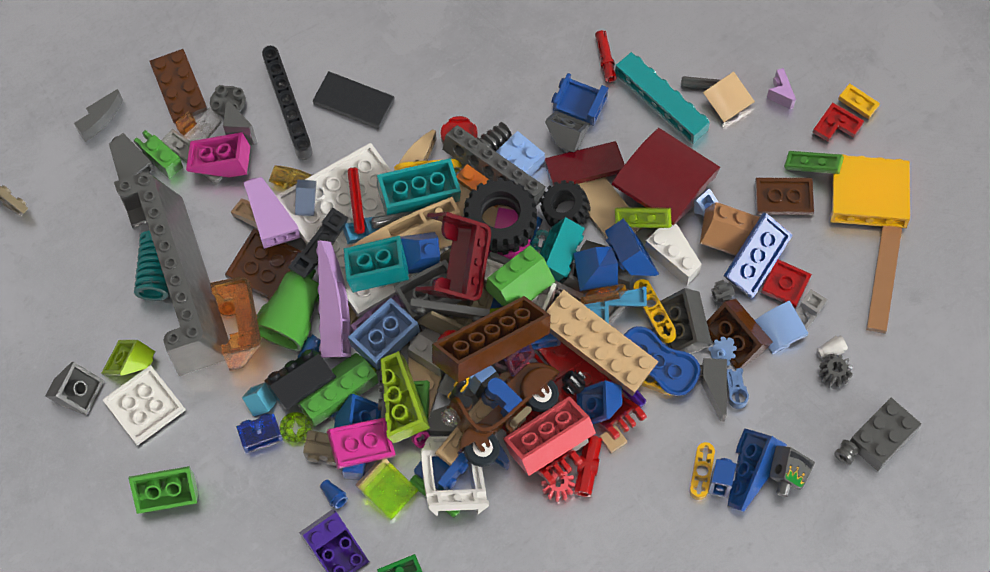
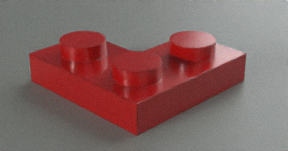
M832 102L812 133L829 142L837 129L854 138L862 127L864 120Z

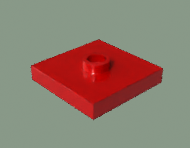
M778 259L771 269L760 293L783 303L790 301L792 306L796 308L812 274Z

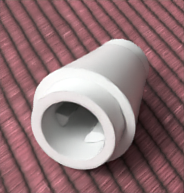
M835 336L817 348L821 359L826 356L830 357L833 353L835 355L844 354V351L848 350L842 336Z

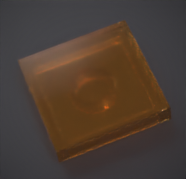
M625 284L590 289L580 298L581 303L585 305L620 299L626 292Z

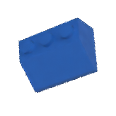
M624 218L605 230L608 237L606 242L612 247L614 255L618 260V265L623 271L626 269L630 275H659L642 241Z

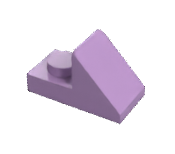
M784 68L778 69L773 78L775 87L768 90L767 98L789 109L794 108L796 98Z

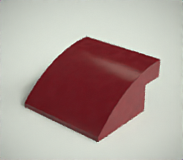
M658 128L634 152L611 185L646 208H671V224L674 226L694 207V200L716 178L720 166Z

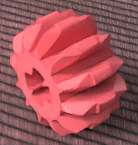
M553 469L550 470V474L556 481L551 486L545 480L541 481V486L544 487L543 493H549V500L553 496H555L556 502H559L560 497L563 500H567V494L572 495V489L575 488V483L572 482L574 476H568V473L564 471L565 476L560 478ZM556 482H561L560 487H556Z

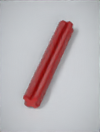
M350 167L348 169L354 232L356 234H363L365 232L358 169Z

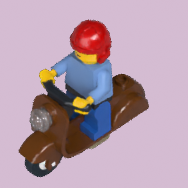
M456 330L445 331L438 340L456 332ZM530 362L528 365L524 363L518 368V374L514 378L511 375L503 381L499 378L500 375L496 370L489 366L460 383L455 382L452 392L448 394L447 399L450 400V403L447 406V410L444 409L441 412V420L447 426L455 427L457 425L462 433L457 445V454L464 452L467 460L479 467L489 466L494 463L500 452L499 441L495 436L496 433L505 426V430L511 434L526 420V416L532 410L545 412L555 406L559 397L558 387L553 381L560 373L557 369L539 362ZM468 387L478 399L481 397L482 402L493 409L478 423H475L467 413L472 407V399L463 394Z

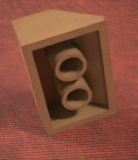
M715 202L705 209L700 244L736 256L760 217Z

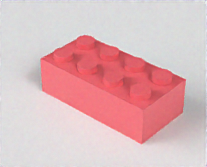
M569 396L507 435L503 440L510 455L530 476L593 436L596 432L590 417Z

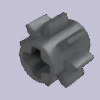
M724 280L715 282L714 288L711 289L715 302L723 304L735 296L732 284L724 282Z

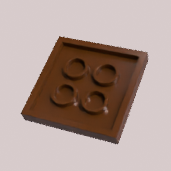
M253 228L225 273V276L271 299L285 274L291 271L288 269V266L297 254L302 251L286 243L264 249L259 231Z

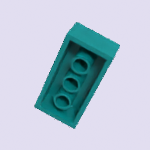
M451 158L377 175V188L385 215L423 209L450 197H453L455 202L460 201L461 189Z

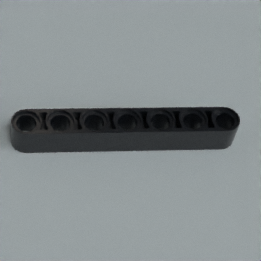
M266 46L262 51L264 64L295 153L299 159L306 160L312 156L309 136L278 49L275 46Z

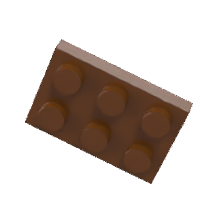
M812 178L755 179L757 215H762L763 213L768 215L814 214Z

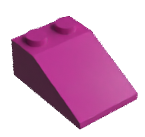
M243 132L190 141L186 170L187 172L229 178L247 175L250 145Z

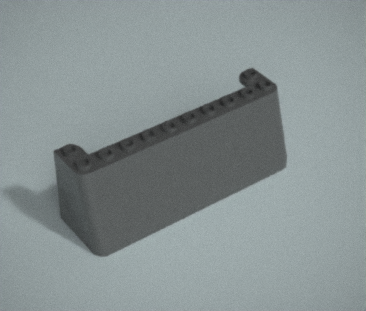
M147 172L115 181L116 191L125 206L132 228L147 223L180 325V328L167 332L163 339L166 351L178 375L182 376L228 360L232 356V348L182 197Z

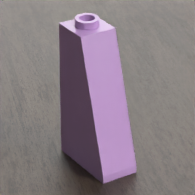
M262 177L252 178L244 182L264 249L301 238L297 224Z

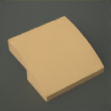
M732 72L703 92L724 123L755 102L735 72Z

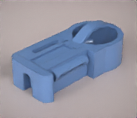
M737 368L736 371L727 369L728 401L736 409L744 408L749 399L747 387L743 383L742 368ZM739 393L745 397L744 402L740 403ZM733 394H735L736 402L732 399Z

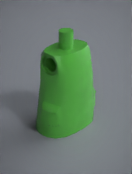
M313 269L306 278H302L292 271L287 272L277 291L267 304L261 307L256 315V320L251 326L252 331L265 340L293 351H301L304 342L311 332V318L319 300V283L313 280L316 270Z

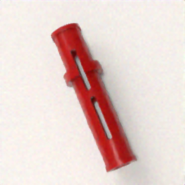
M600 30L595 33L601 57L600 66L604 71L605 81L613 82L617 79L614 70L615 61L611 56L607 32Z

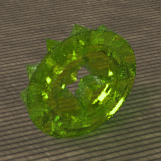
M300 412L289 413L280 422V433L288 442H295L297 444L299 441H305L308 431L311 430V422L305 414ZM295 421L298 427H301L297 430V434H295L293 429H290L294 427Z

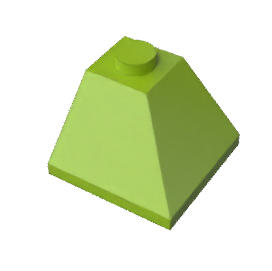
M118 340L101 374L123 376L146 369L153 362V356L156 351L139 340Z

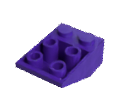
M333 509L299 532L326 572H356L369 562L338 513Z

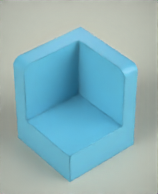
M266 383L250 387L242 397L253 416L269 412L277 402Z

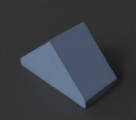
M297 180L295 215L314 216L317 181Z

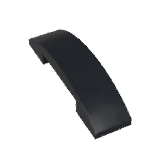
M332 207L323 219L322 226L304 250L297 254L288 266V269L302 278H306L318 265L316 251L318 241H328L333 245L349 218Z

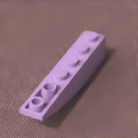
M320 240L316 250L318 255V312L320 314L319 332L321 339L319 350L322 358L351 357V346L348 336H350V314L344 279L331 242Z

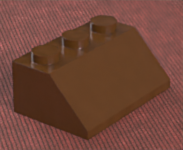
M737 299L725 301L707 320L710 338L713 342L715 340L721 341V337H725L726 340L728 338L734 340L733 346H736L737 349L733 353L736 357L731 358L730 362L736 369L746 366L773 343Z

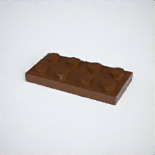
M184 49L149 61L173 123L208 111Z

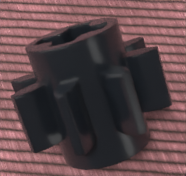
M568 371L562 377L563 390L567 394L571 393L572 395L581 393L586 386L584 381L586 377L580 371Z

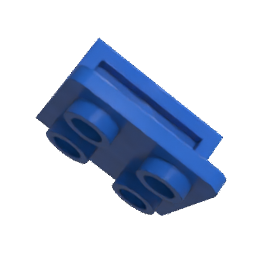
M463 452L458 455L451 466L440 457L432 456L435 488L438 491L451 490L455 486L459 475L467 470L469 464ZM422 461L414 469L415 475L423 479Z

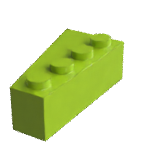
M398 351L382 358L381 370L386 406L387 438L396 443L425 431L430 426L405 357Z

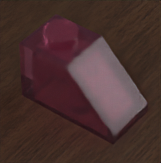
M531 344L504 358L511 376H515L535 356Z

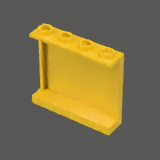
M842 154L844 159L840 173L833 174L830 222L907 228L910 221V161Z

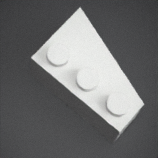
M677 224L672 225L670 228H658L646 240L645 249L686 286L700 274L702 264Z

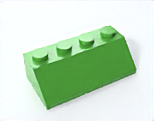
M354 353L351 357H348L331 369L336 376L335 379L297 403L314 427L339 411L350 394L360 396L379 383L376 372L358 353Z

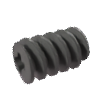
M500 122L498 126L495 125L493 127V130L489 129L487 134L483 133L481 138L477 137V139L497 151L499 149L498 145L502 146L504 141H507L512 134L507 125Z

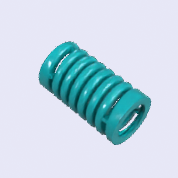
M150 230L144 231L140 234L134 295L149 301L164 300L168 298L169 290Z

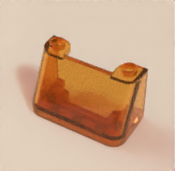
M245 277L210 283L211 291L217 301L219 312L223 316L235 315L238 327L237 333L229 334V342L226 345H221L223 356L229 371L243 368L261 345V335L251 284Z

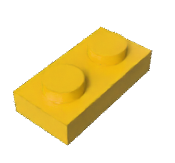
M850 83L838 98L839 101L868 120L880 105L879 102Z

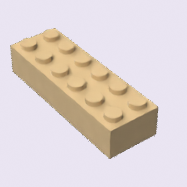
M565 290L560 293L546 311L551 315L550 333L614 383L621 385L622 389L631 396L635 394L658 363L655 358Z

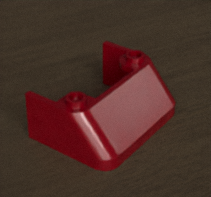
M449 212L428 213V218L442 222V235L444 238L452 241L446 278H436L432 286L416 287L415 291L443 298L466 301L478 300L482 295L491 240L490 227L485 223Z

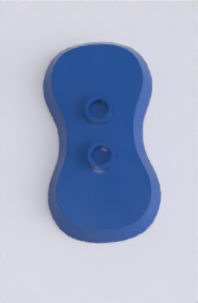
M632 327L624 334V336L658 361L649 375L657 381L664 391L671 395L682 396L693 389L701 371L700 364L693 355L669 348L661 342L652 330L646 327Z

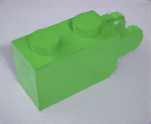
M144 130L142 134L147 139L145 143L137 137L134 139V143L142 150L143 154L169 179L183 168L180 157L157 136H152L148 131Z

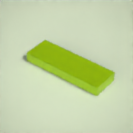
M615 208V224L624 218L630 227H672L671 208Z

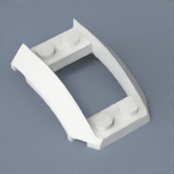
M448 436L428 437L424 447L421 448L423 481L428 508L436 516H438V511L476 510L477 515L489 506L482 467L475 466L469 462L472 489L436 491L432 456H437L435 452Z

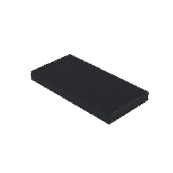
M328 71L313 99V104L379 129L395 98L390 94Z

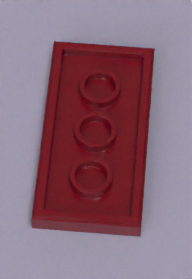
M616 141L545 158V164L553 186L557 181L560 184L561 180H566L567 183L570 180L574 184H580L617 175L625 165Z

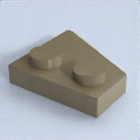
M0 186V200L3 202L2 204L22 217L28 209L26 202L19 197L16 199L12 196V192L6 186Z

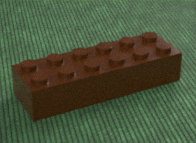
M523 296L433 343L432 363L457 383H460L550 334L551 315Z

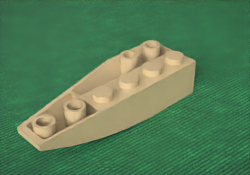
M450 197L404 216L364 237L350 247L399 235L408 236L435 232L439 239V250L452 245V241L444 238L442 235V222L428 218L427 214L449 212L459 216L462 215L453 197Z

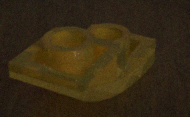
M275 165L269 182L286 189L287 185L293 187L297 184V180H305L312 175L298 169Z

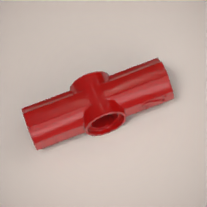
M595 435L589 437V443L583 446L582 455H580L583 463L577 468L578 476L574 494L581 497H591L594 479L598 472L600 460L598 458L602 438Z

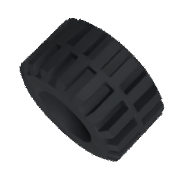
M561 180L560 184L557 181L553 187L551 185L547 187L548 191H544V198L540 200L542 204L540 208L550 227L565 217L579 225L586 223L585 218H589L590 214L588 211H591V207L585 191L579 184H574L570 180L568 183L566 180ZM572 200L575 202L572 209L567 212L560 213L556 211L558 205L563 201Z

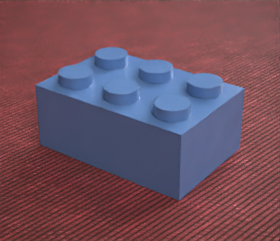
M390 298L348 336L350 346L378 371L381 368L382 358L400 351L420 331L418 322Z

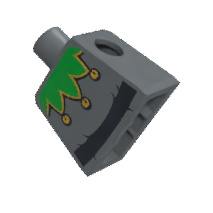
M776 445L770 477L779 483L776 493L780 496L788 497L790 488L801 490L815 462L792 447Z

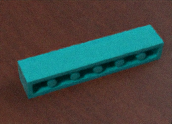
M631 52L616 64V76L692 144L708 131L710 124L708 118L704 114H700L692 103L687 102L680 92L673 90L665 79H661L656 74L653 68L645 65L639 56H635Z

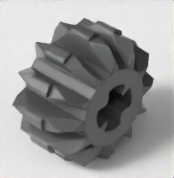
M834 353L831 354L830 358L826 356L823 359L824 362L820 363L819 366L822 369L819 375L824 376L823 382L830 381V387L834 383H836L837 387H840L842 383L847 384L848 378H851L853 374L851 372L853 366L848 364L849 358L843 360L842 354L836 358Z

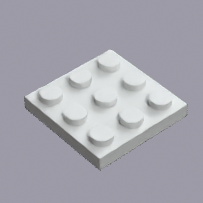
M151 365L103 399L105 405L137 446L185 411L183 405Z

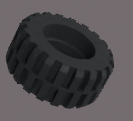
M498 178V181L490 179L487 180L485 185L480 183L477 185V190L473 189L469 193V198H466L464 208L465 218L485 223L482 219L483 213L495 205H505L517 212L519 217L513 225L506 228L489 226L491 229L489 250L493 253L503 252V255L509 254L511 250L513 252L519 251V246L525 247L528 244V239H532L537 225L535 199L532 198L529 190L524 191L522 184L518 183L516 185L514 184L515 181L508 179V181H503V178Z

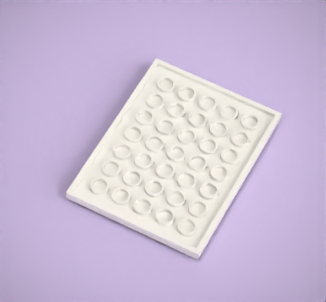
M371 143L305 179L317 181L314 216L295 215L296 185L276 195L297 224L300 236L306 244L310 242L322 226L323 219L332 207L349 218L347 223H353L348 169L350 167L358 169L363 217L385 215L377 188V175L392 171ZM342 230L332 247L342 272L348 303L359 317L396 295L394 286L401 282L352 292L346 280L343 248H348L354 243L347 244L344 231ZM446 247V248L441 249V250H440V254H442L443 252H445V251L448 250L449 248ZM418 273L409 274V278L417 275Z

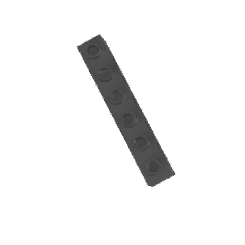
M458 125L445 135L442 150L463 165H470L488 179H493V181H498V178H503V181L511 179L515 181L514 184L516 185L518 183L522 184L524 191L529 190L532 194L536 206L540 203L546 186Z

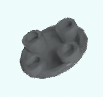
M219 85L210 97V107L215 114L224 117L226 102L230 101L240 112L245 106L246 97L241 88Z

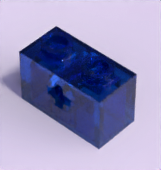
M274 413L263 414L259 419L253 421L245 420L236 426L245 453L283 441Z

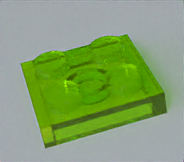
M388 463L362 493L388 519L392 520L419 490L391 463Z

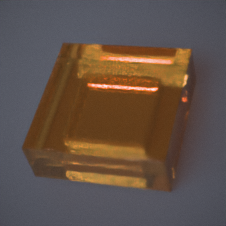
M189 111L175 122L178 131L183 136L197 125Z

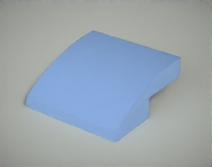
M790 301L775 307L755 319L756 323L773 341L768 347L772 354L808 336V331Z

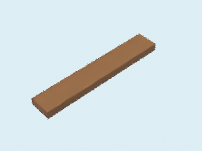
M882 227L866 330L880 333H886L902 232L900 227Z

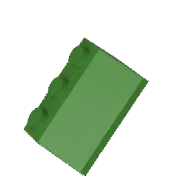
M529 245L487 278L486 291L502 306H505L523 296L532 301L554 284L555 279L545 259Z
M190 466L129 476L128 478L137 514L197 504L198 490L195 476Z

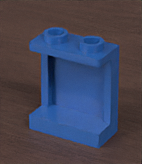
M567 73L566 77L562 78L559 83L560 89L558 93L555 92L552 97L553 111H559L594 126L608 97V87L601 85L600 90L571 79V74Z

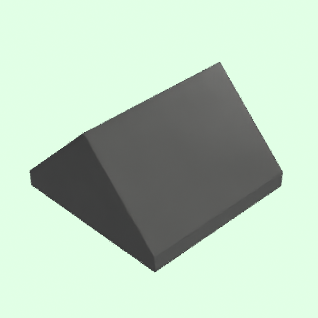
M230 101L226 102L223 121L225 135L243 132L249 145H255L257 141L252 125Z

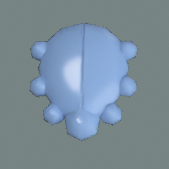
M721 337V341L715 340L713 347H709L711 357L713 359H727V366L730 365L731 358L736 357L733 353L737 349L736 346H733L734 340L732 338L726 340L725 337Z

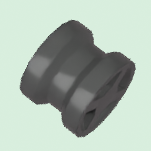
M843 440L840 449H837L834 454L840 461L852 464L854 455H858L860 449L853 442Z

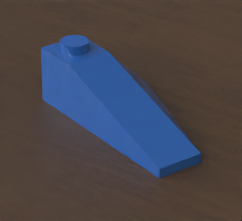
M744 428L736 449L738 460L735 468V480L729 494V507L743 512L746 510L770 477L776 445L787 446V444L773 436Z

